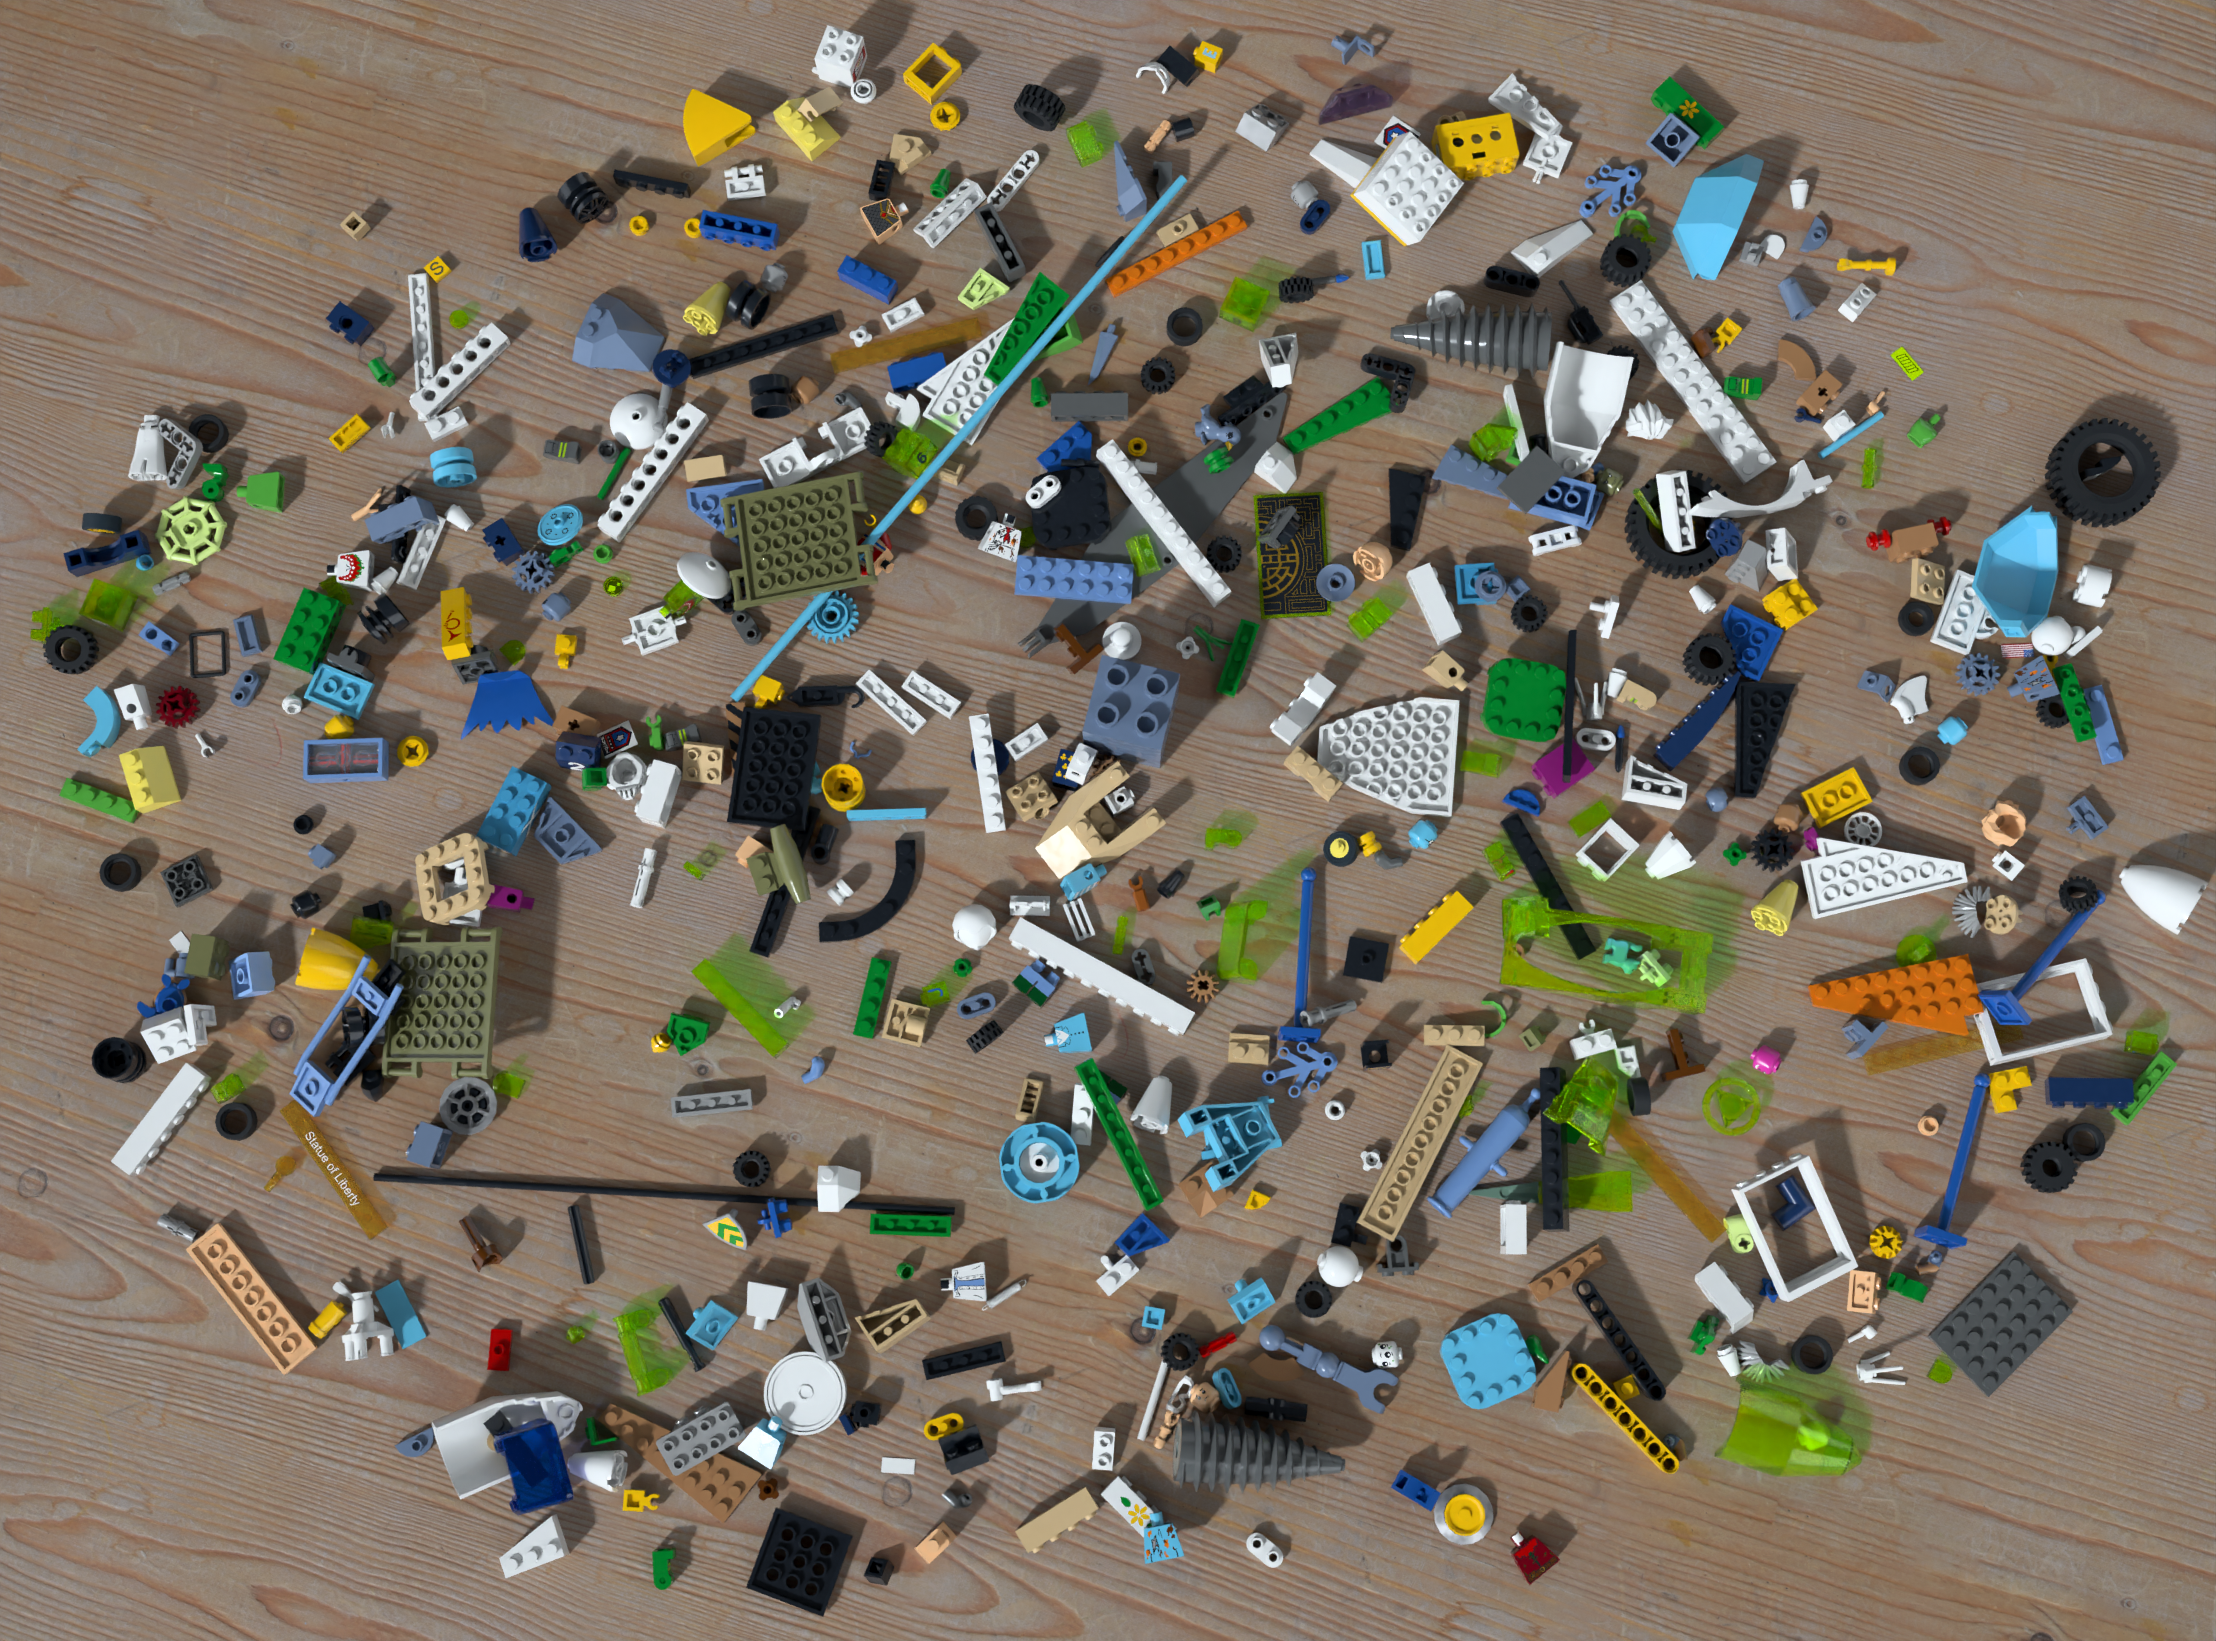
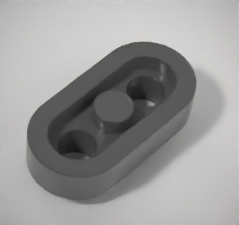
M745 610L735 611L731 621L743 641L749 646L758 645L762 640V633L750 614ZM740 616L744 617V620L742 622L738 621V618ZM750 632L755 633L754 637L752 638L748 637V634Z

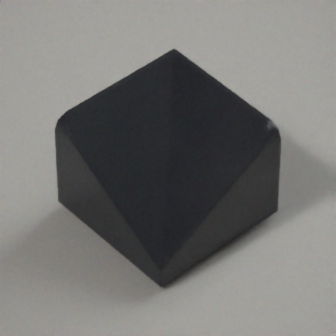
M871 1557L864 1576L870 1583L887 1586L894 1566L887 1559Z

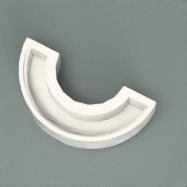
M1318 672L1314 677L1309 676L1304 683L1305 689L1300 697H1295L1290 703L1289 707L1291 709L1287 713L1284 711L1279 719L1276 718L1269 727L1272 729L1271 732L1290 746L1309 727L1336 688L1335 684Z

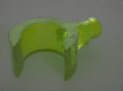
M1643 225L1634 226L1630 234L1636 231L1642 232L1644 235L1641 239L1642 243L1644 241L1655 243L1657 237L1648 234L1647 228Z

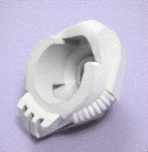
M628 752L618 753L606 769L607 787L611 790L615 789L622 799H633L641 790L643 783L648 777V767L637 755L629 754Z

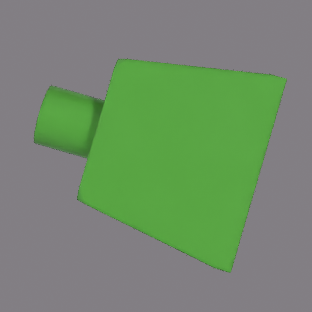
M280 472L251 475L248 477L247 486H237V496L246 497V502L253 508L282 513L285 477Z

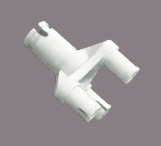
M372 1291L351 1294V1297H353L354 1324L342 1336V1343H345V1361L368 1358L366 1339L375 1336L380 1338V1355H394L392 1341L394 1329L374 1321Z

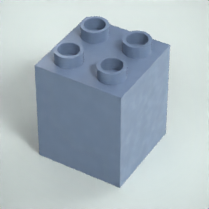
M1102 655L1082 731L1083 744L1099 751L1098 754H1106L1110 757L1114 755L1118 759L1160 768L1178 698L1180 673Z

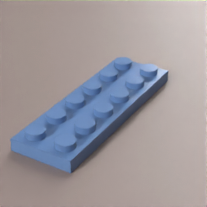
M1018 555L1014 595L1131 604L1134 565Z

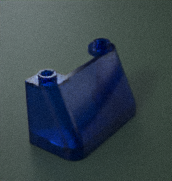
M538 1418L494 1435L496 1440L494 1441V1448L497 1453L505 1456L515 1493L510 1501V1508L513 1513L522 1515L573 1500V1490L558 1433L552 1421Z

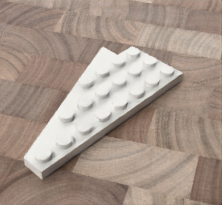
M1013 319L918 386L917 390L932 399L924 411L923 417L953 435L959 432L997 388L994 383L984 376V373ZM996 404L965 438L964 442L971 446L973 445Z
M1820 837L1816 838L1820 856L1801 860L1812 918L1814 919L1968 882L1963 862Z

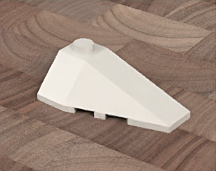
M1322 139L1310 152L1312 157L1354 188L1358 186L1378 159Z

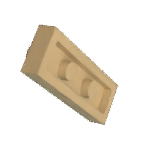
M1424 1025V1045L1484 1046L1485 1026Z

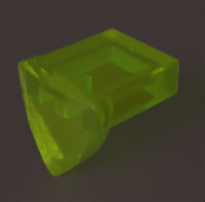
M503 1070L494 1078L493 1089L497 1094L501 1092L519 1099L526 1080L508 1074V1071Z

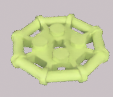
M184 496L182 500L161 511L162 516L158 530L154 535L167 554V559L170 561L177 560L192 563L195 566L205 558L221 550L220 545L225 528H227V522H224L213 501H204ZM191 506L201 507L202 510L194 512L191 510ZM182 508L185 509L184 511H182L181 513L177 514L176 516H173V515H172V514L176 513L177 511L181 510ZM208 512L212 515L215 523H209L206 515ZM170 518L172 519V527L169 528V531H166L167 524ZM189 526H191L192 528L195 527V530L192 534H186ZM216 529L215 537L212 543L209 541V539L212 536L211 530ZM167 537H171L175 543L172 548L166 539ZM205 544H208L210 546L202 552L196 554V549L200 548L201 546ZM180 548L190 550V555L181 554L178 551Z

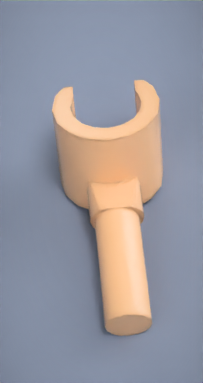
M1881 391L1876 399L1865 408L1870 416L1880 409L1877 404L1885 395L1884 391Z

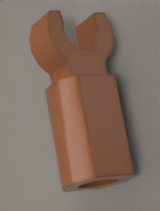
M1139 876L1138 885H1133L1131 879L1128 880V884L1134 890L1132 895L1137 911L1142 912L1149 910L1151 907L1146 891L1142 889L1143 879Z

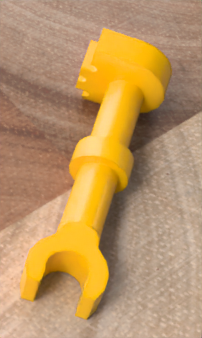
M1889 257L1886 261H1872L1871 259L1852 261L1841 258L1837 262V271L1884 269L1886 275L1893 276L1896 269V258Z

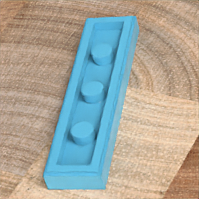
M926 808L847 810V818L849 821L926 819L927 810Z

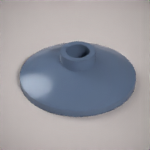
M1330 564L1319 572L1316 579V587L1319 594L1326 600L1340 602L1352 594L1355 587V578L1346 566ZM1337 582L1339 586L1334 588L1331 583Z

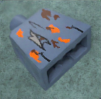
M2039 656L2015 671L2014 675L2018 683L2007 687L2012 698L2023 693L2027 702L2060 694L2043 656Z

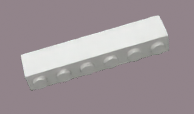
M185 1063L111 1162L128 1175L137 1176L142 1174L147 1167L146 1163L159 1152V1146L162 1142L170 1138L172 1135L171 1131L175 1125H179L184 1119L185 1112L195 1105L197 1096L208 1088L211 1077L194 1064Z

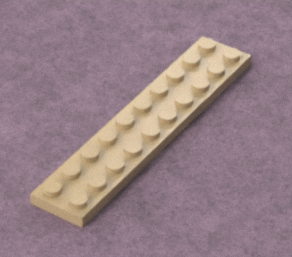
M1450 1045L1445 1047L1357 1223L1392 1242L1395 1240L1483 1063Z

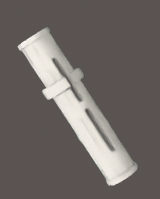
M645 848L642 863L638 867L640 869L630 906L643 908L651 873L654 872L653 866L658 852L656 850Z

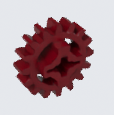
M171 686L170 692L164 690L165 696H158L161 703H156V706L160 707L156 711L158 715H161L159 720L165 722V725L169 727L172 725L175 729H178L179 725L186 728L187 722L192 725L191 719L198 718L195 712L201 710L196 707V705L200 704V701L195 699L197 695L191 693L192 690L188 688L184 690L182 686H178L177 689ZM173 704L179 705L181 708H183V710L176 709V707L173 706Z

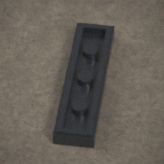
M1002 1341L922 1360L926 1380L1006 1362Z

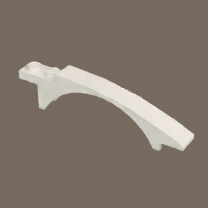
M1801 460L1790 468L1787 486L1781 497L1775 502L1759 506L1744 505L1734 502L1713 490L1709 492L1710 497H1703L1701 499L1702 503L1697 504L1688 512L1690 515L1730 518L1770 514L1796 507L1805 498L1811 496V493L1820 494L1826 491V486L1833 481L1830 475L1814 480L1805 461Z

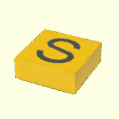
M439 256L424 267V270L436 283H439L452 272Z

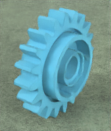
M836 590L834 595L831 594L807 621L810 623L807 625L808 630L813 629L811 632L812 636L818 634L817 639L819 641L825 637L826 644L829 643L830 639L836 644L837 638L844 642V635L850 638L849 630L856 631L853 624H859V621L855 619V617L859 616V613L855 611L857 606L856 604L851 605L853 599L849 598L846 600V593L840 597L838 590ZM831 613L837 614V618L833 621L827 619Z

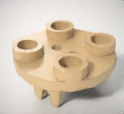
M2000 895L1987 901L1984 924L1987 930L2002 935L2011 931L2016 923L2022 922V919L2018 918V916L2022 915L2023 912L2018 909V905L2012 897Z

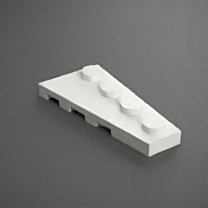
M1513 73L1488 99V103L1504 113H1510L1513 119L1546 140H1549L1560 129V123L1546 108H1542L1539 101L1527 92V88L1516 80Z

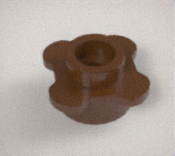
M775 1478L758 1482L760 1500L778 1498V1481Z

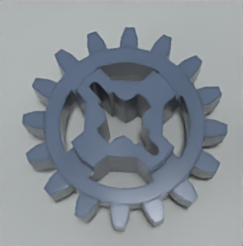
M528 551L526 557L520 555L521 561H514L517 567L512 568V571L516 573L512 575V578L517 580L515 584L518 587L521 586L524 592L528 589L530 594L534 592V589L540 593V588L542 587L547 590L546 584L553 583L550 577H555V574L551 572L555 569L553 565H550L551 560L549 558L546 559L544 553L539 556L537 551H534L533 555ZM540 562L545 565L546 569L540 567ZM522 576L527 577V583L523 581Z
M1977 653L1975 657L1973 654H1970L1967 658L1961 660L1962 664L1957 665L1956 668L1960 671L1956 672L1955 676H1959L1960 679L1956 682L1963 684L1960 688L1961 690L1968 689V695L1974 692L1975 696L1980 695V693L1986 695L1988 691L1991 692L1995 689L1993 685L1999 683L1995 679L2000 676L1999 673L1995 672L1999 666H1993L1992 664L1995 660L1988 661V655L1981 658L1980 653Z

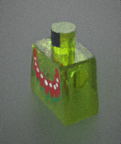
M681 579L663 597L667 604L659 610V613L666 620L674 613L681 617L704 598L690 589Z

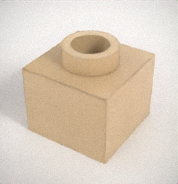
M354 211L340 224L344 231L357 242L371 229L367 222Z

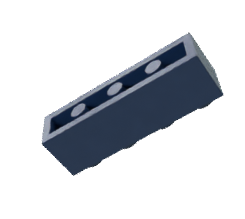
M2048 1077L2045 1080L2046 1105H2052V1108H2064L2065 1105H2073V1108H2086V1105H2094L2095 1109H2105L2107 1106H2115V1109H2127L2128 1106L2134 1103L2133 1078Z

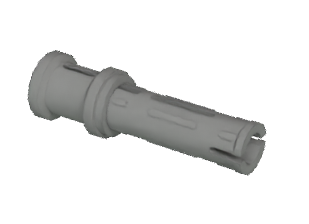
M1353 999L1324 1008L1318 1006L1312 1011H1302L1300 1013V1022L1304 1028H1311L1312 1025L1317 1023L1324 1024L1327 1019L1354 1012L1357 1006Z

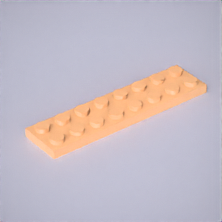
M217 1223L186 1249L283 1375H287L318 1349L313 1340L221 1223Z

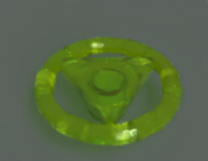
M1726 1077L1715 1081L1708 1087L1703 1097L1702 1110L1707 1123L1714 1130L1724 1135L1737 1136L1748 1132L1755 1126L1761 1113V1102L1756 1090L1748 1082L1735 1077ZM1728 1085L1740 1086L1751 1096L1752 1100L1718 1088ZM1714 1092H1716L1724 1127L1712 1117L1710 1112V1102ZM1753 1105L1751 1118L1745 1125L1727 1128Z

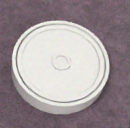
M813 1351L797 1352L781 1359L770 1371L764 1387V1402L770 1417H779L783 1421L780 1428L797 1435H811L830 1427L841 1415L847 1400V1384L839 1366L833 1360L824 1362Z

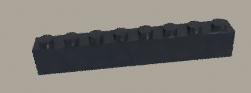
M1560 1067L1540 1068L1543 1230L1548 1232H1570L1566 1070Z

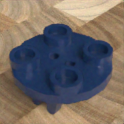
M668 349L656 355L653 360L652 372L659 382L675 388L687 381L690 376L691 365L685 354L678 350Z
M1720 518L1713 521L1709 530L1706 531V537L1718 556H1731L1738 553L1741 549L1743 542L1742 534L1745 530L1739 529V526H1741L1739 522L1735 523L1728 518Z

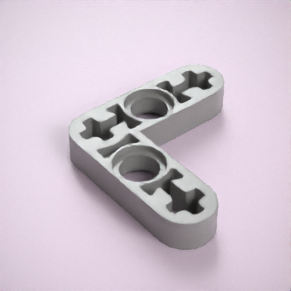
M163 419L158 425L160 434L180 450L167 475L166 483L171 489L181 490L185 487L202 453L203 445L200 440L176 421ZM180 433H182L183 439L181 442L178 441V436ZM184 460L187 462L185 469L182 467Z

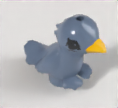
M1204 405L1200 408L1202 421L1195 422L1196 436L1200 437L1203 445H1207L1208 440L1219 439L1230 451L1241 440L1240 430L1231 422L1229 424L1225 422V426H1221L1218 421L1211 417L1210 405Z

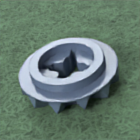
M1494 571L1481 573L1474 584L1475 593H1477L1480 599L1487 602H1496L1504 595L1506 590L1504 578ZM1491 579L1492 586L1496 589H1492L1490 594H1488V588L1484 585H1488Z

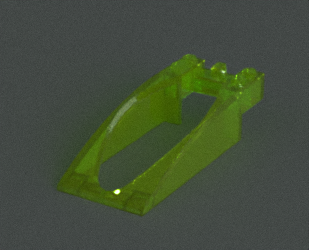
M1510 904L1508 907L1499 984L1646 1010L1659 1008L1693 1015L1704 1014L1707 1001V993H1704L1708 954H1712L1714 934L1611 916ZM1574 923H1589L1644 933L1652 937L1651 950L1666 949L1683 952L1679 988L1664 987L1641 992H1617L1583 986L1554 976L1528 963L1518 954L1516 944L1519 938L1531 931Z

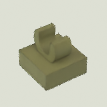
M1533 1025L1519 1035L1530 1052L1546 1042V1034L1542 1036L1538 1031L1541 1028L1540 1026Z

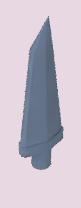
M1109 324L1106 332H1100L1088 385L1098 378L1118 339V336L1114 335L1116 326L1113 324Z

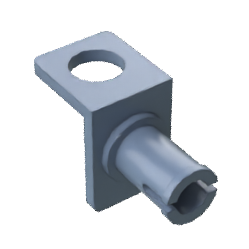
M1337 35L1335 36L1337 40L1333 39L1331 43L1332 47L1343 52L1342 63L1344 65L1349 62L1358 49L1371 57L1375 56L1374 46L1358 36L1349 43Z

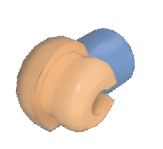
M1601 462L1595 464L1581 474L1582 479L1587 483L1593 482L1594 476L1597 475L1599 470H1605Z

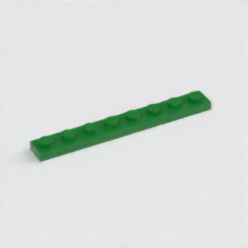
M1089 1058L1074 1066L1145 1211L1161 1204L1164 1200L1093 1058Z

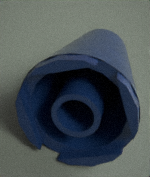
M527 207L519 214V253L521 258L524 259L525 257L529 262L545 261L549 259L550 254L557 252V243L539 212L535 208Z

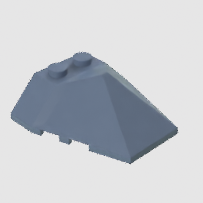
M602 293L591 303L577 333L572 361L592 369L607 368L609 370L625 369L626 371L650 372L653 360L659 353L665 337L620 299Z

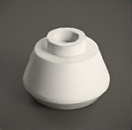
M859 79L853 83L851 95L855 101L861 104H868L876 96V86L871 80Z

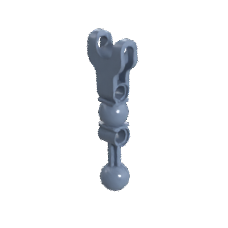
M1267 1325L1260 1332L1259 1341L1266 1350L1275 1351L1280 1348L1298 1357L1296 1360L1298 1363L1316 1370L1317 1374L1321 1377H1332V1380L1356 1391L1364 1407L1379 1414L1384 1413L1385 1406L1374 1397V1388L1381 1383L1395 1386L1399 1381L1396 1375L1379 1367L1364 1371L1341 1359L1339 1360L1334 1353L1323 1352L1308 1343H1304L1302 1346L1285 1338L1282 1329L1276 1325Z

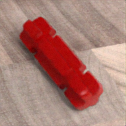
M1231 1331L1225 1334L1226 1336H1221L1209 1342V1345L1201 1346L1198 1350L1201 1356L1205 1358L1211 1352L1215 1353L1226 1347L1227 1344L1236 1342V1335Z

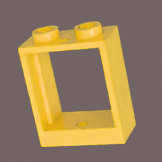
M933 42L903 73L904 82L933 105L962 75V69L958 59L955 57L951 58L942 46H937ZM936 55L951 70L931 89L915 74Z

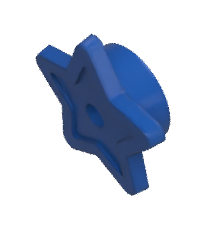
M1762 1278L1763 1288L1759 1294L1768 1296L1771 1302L1775 1303L1779 1295L1772 1280Z

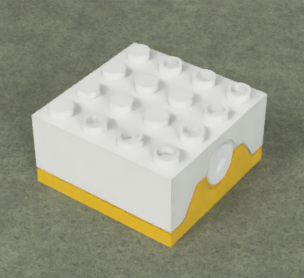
M1409 131L1392 139L1350 196L1403 246H1407L1422 240L1464 183Z

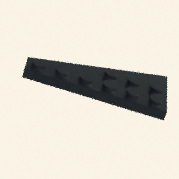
M1737 682L1735 687L1734 798H1756L1795 684Z

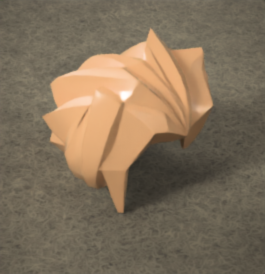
M1997 801L1995 808L1990 809L1988 815L1982 819L1983 834L1997 846L2004 844L2011 847L2023 836V832L2026 830V817L2022 810H2019V805L2013 804L2012 801Z

